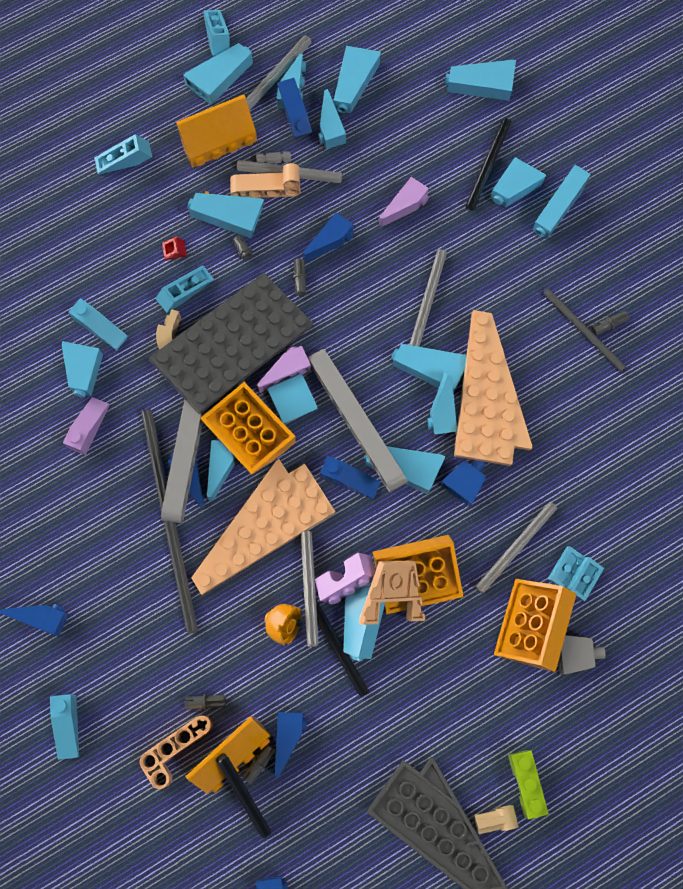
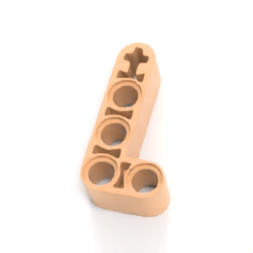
M290 163L284 165L283 173L239 174L230 177L231 196L252 198L293 197L301 193L300 170L297 164Z
M196 717L141 756L140 766L154 788L163 789L171 784L172 774L165 763L212 730L213 722L210 717ZM200 720L207 721L205 725L206 730H197L198 736L196 737L195 731L192 728L200 726ZM184 731L190 733V740L187 743L181 740V734ZM166 743H170L173 747L170 755L164 753L163 747ZM149 755L155 758L153 767H149L146 763ZM159 773H163L166 776L164 785L157 782Z

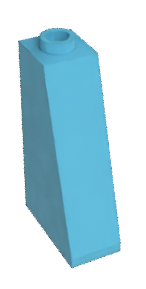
M238 43L186 72L183 75L185 85L212 105L253 64L252 52L248 47H243Z
M346 46L333 100L338 112H352L380 65L381 52Z
M516 60L452 66L450 74L446 73L445 84L448 85L447 92L509 101Z
M574 165L535 221L532 230L538 236L546 239L550 237L582 194L591 175L590 173Z
M195 193L194 198H190L187 209H189L190 217L252 238L264 206V199Z
M401 344L399 349L396 348L391 358L393 359L392 366L438 388L444 373L449 372L452 376L454 394L464 374L467 355Z
M386 446L407 479L406 485L429 494L445 456ZM365 455V466L375 470L372 464L370 463L369 459Z
M372 583L360 587L352 595L345 596L344 653L350 654L351 659L362 661L363 658H372L385 602L380 603L379 624L363 625L359 623Z

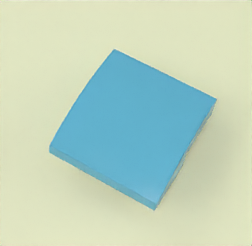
M302 373L267 388L283 424L318 409Z
M567 546L548 580L555 585L564 586L576 593V598L586 601L604 568L591 558L584 557L572 547Z

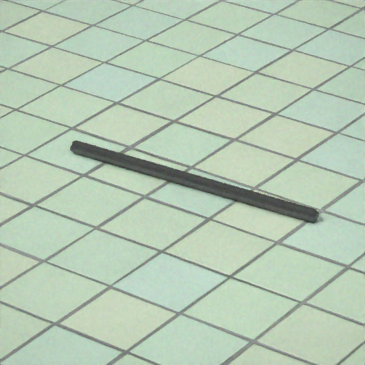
M148 409L142 411L141 414L162 510L167 480L153 414ZM164 521L186 631L188 634L198 631L176 523Z

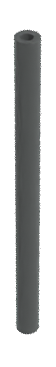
M549 288L543 292L620 372L626 368Z

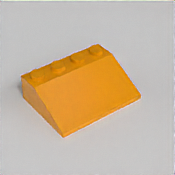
M244 94L176 122L184 151L192 168L202 166L210 160L219 159L222 155L233 153L239 148L250 146L257 141L255 127Z
M245 382L200 418L251 475L281 456L295 444V435Z
M449 535L373 551L376 569L379 561L410 560L416 562L420 585L417 587L419 597H422L423 603L420 605L421 607L463 597L454 543ZM408 601L385 602L386 614L407 610Z
M515 579L494 655L555 672L577 594L564 586Z
M250 716L185 777L208 794L213 791L215 794L224 785L222 781L226 778L217 763V758L222 754H226L238 772L239 769L237 767L242 762L247 764L254 758L253 752L258 747L262 750L271 742L268 739L271 734L256 717Z

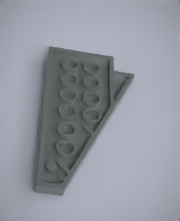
M430 757L420 773L402 760L366 812L463 889H508L435 760Z

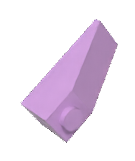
M410 177L379 217V225L383 227L418 210L421 205L424 206L429 199V188Z
M291 347L280 357L257 384L260 393L301 373L304 375L311 372V364L303 347Z
M92 397L71 425L63 444L68 449L86 456L110 404Z

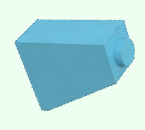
M515 157L492 190L490 199L498 205L507 207L541 187L546 174Z
M63 341L62 350L69 388L78 397L92 396L103 357L102 352L99 348Z

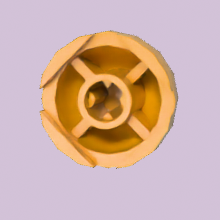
M279 604L269 611L265 616L266 633L269 637L281 645H285L284 643L290 644L300 628L296 625L298 619L302 621L301 609L289 604Z

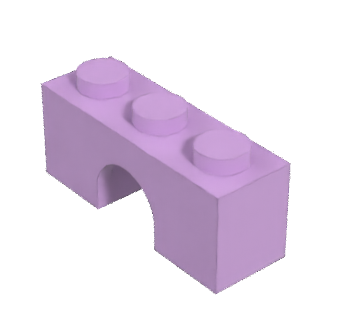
M357 553L345 560L344 577L341 573L327 571L316 578L315 583L320 601L336 604L345 596L354 594L355 590L360 587L369 585L376 572L371 556Z

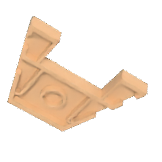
M410 560L379 561L359 619L360 624H379L380 603L408 601L406 620L411 622L425 621V614L422 613L420 606L423 604L422 597H419L417 588L420 585L416 562Z

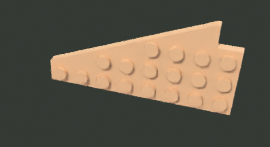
M473 310L454 457L511 466L514 448L530 451L532 443L492 313Z
M280 459L276 460L191 577L201 595H204L301 535L302 531L309 530L335 514V510L307 466L303 464L288 473Z

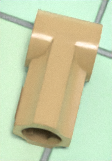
M514 805L496 808L495 811L474 815L478 834L496 830L506 831L519 827Z

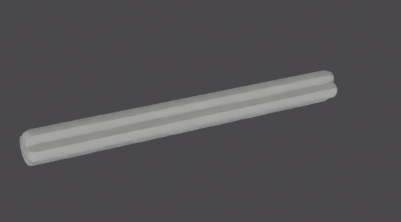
M307 35L303 36L246 98L249 111L294 63L299 54H302L311 44L310 37Z
M244 160L237 161L238 171L261 174L283 173L284 165ZM299 167L301 179L341 183L342 181L341 172Z
M442 249L437 250L410 341L412 346L420 347L447 254Z
M549 502L476 585L479 592L484 593L557 510L556 505Z
M302 531L301 547L307 646L316 647L319 643L312 532Z

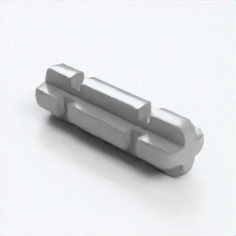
M285 151L283 154H280V152L266 153V155L259 153L256 154V161L269 164L281 163V161L291 162V153L289 151Z

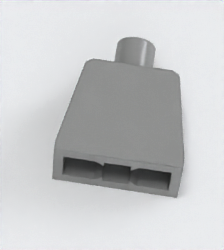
M565 635L558 660L560 675L595 668V659H605L604 647H593L592 638Z

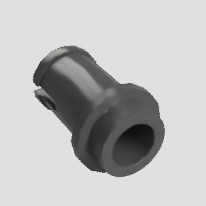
M242 235L235 237L232 242L239 252V257L243 260L249 259L252 256V249L248 247Z

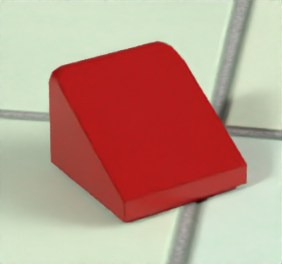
M174 237L162 243L165 260L187 256L183 239Z

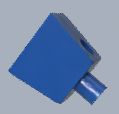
M474 460L470 465L463 461L442 481L440 486L471 507L486 478L481 473L486 464L483 461Z

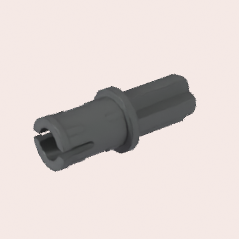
M303 259L294 260L293 280H295V295L304 296L307 294L305 264Z
M626 311L611 318L607 316L605 320L591 326L592 331L598 336L608 330H614L616 326L629 321V316Z
M203 694V696L185 697L186 710L202 708L207 710V708L226 706L225 695L207 696V694Z
M268 744L256 759L253 758V763L242 777L252 785L262 770H266L265 766L276 754V750Z

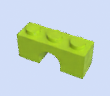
M532 750L508 754L513 775L519 786V799L524 818L529 820L549 815Z

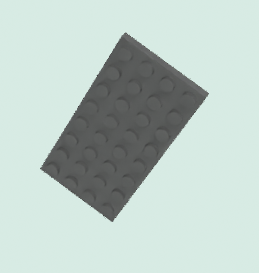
M263 273L149 357V361L195 411L201 414L313 327V322Z

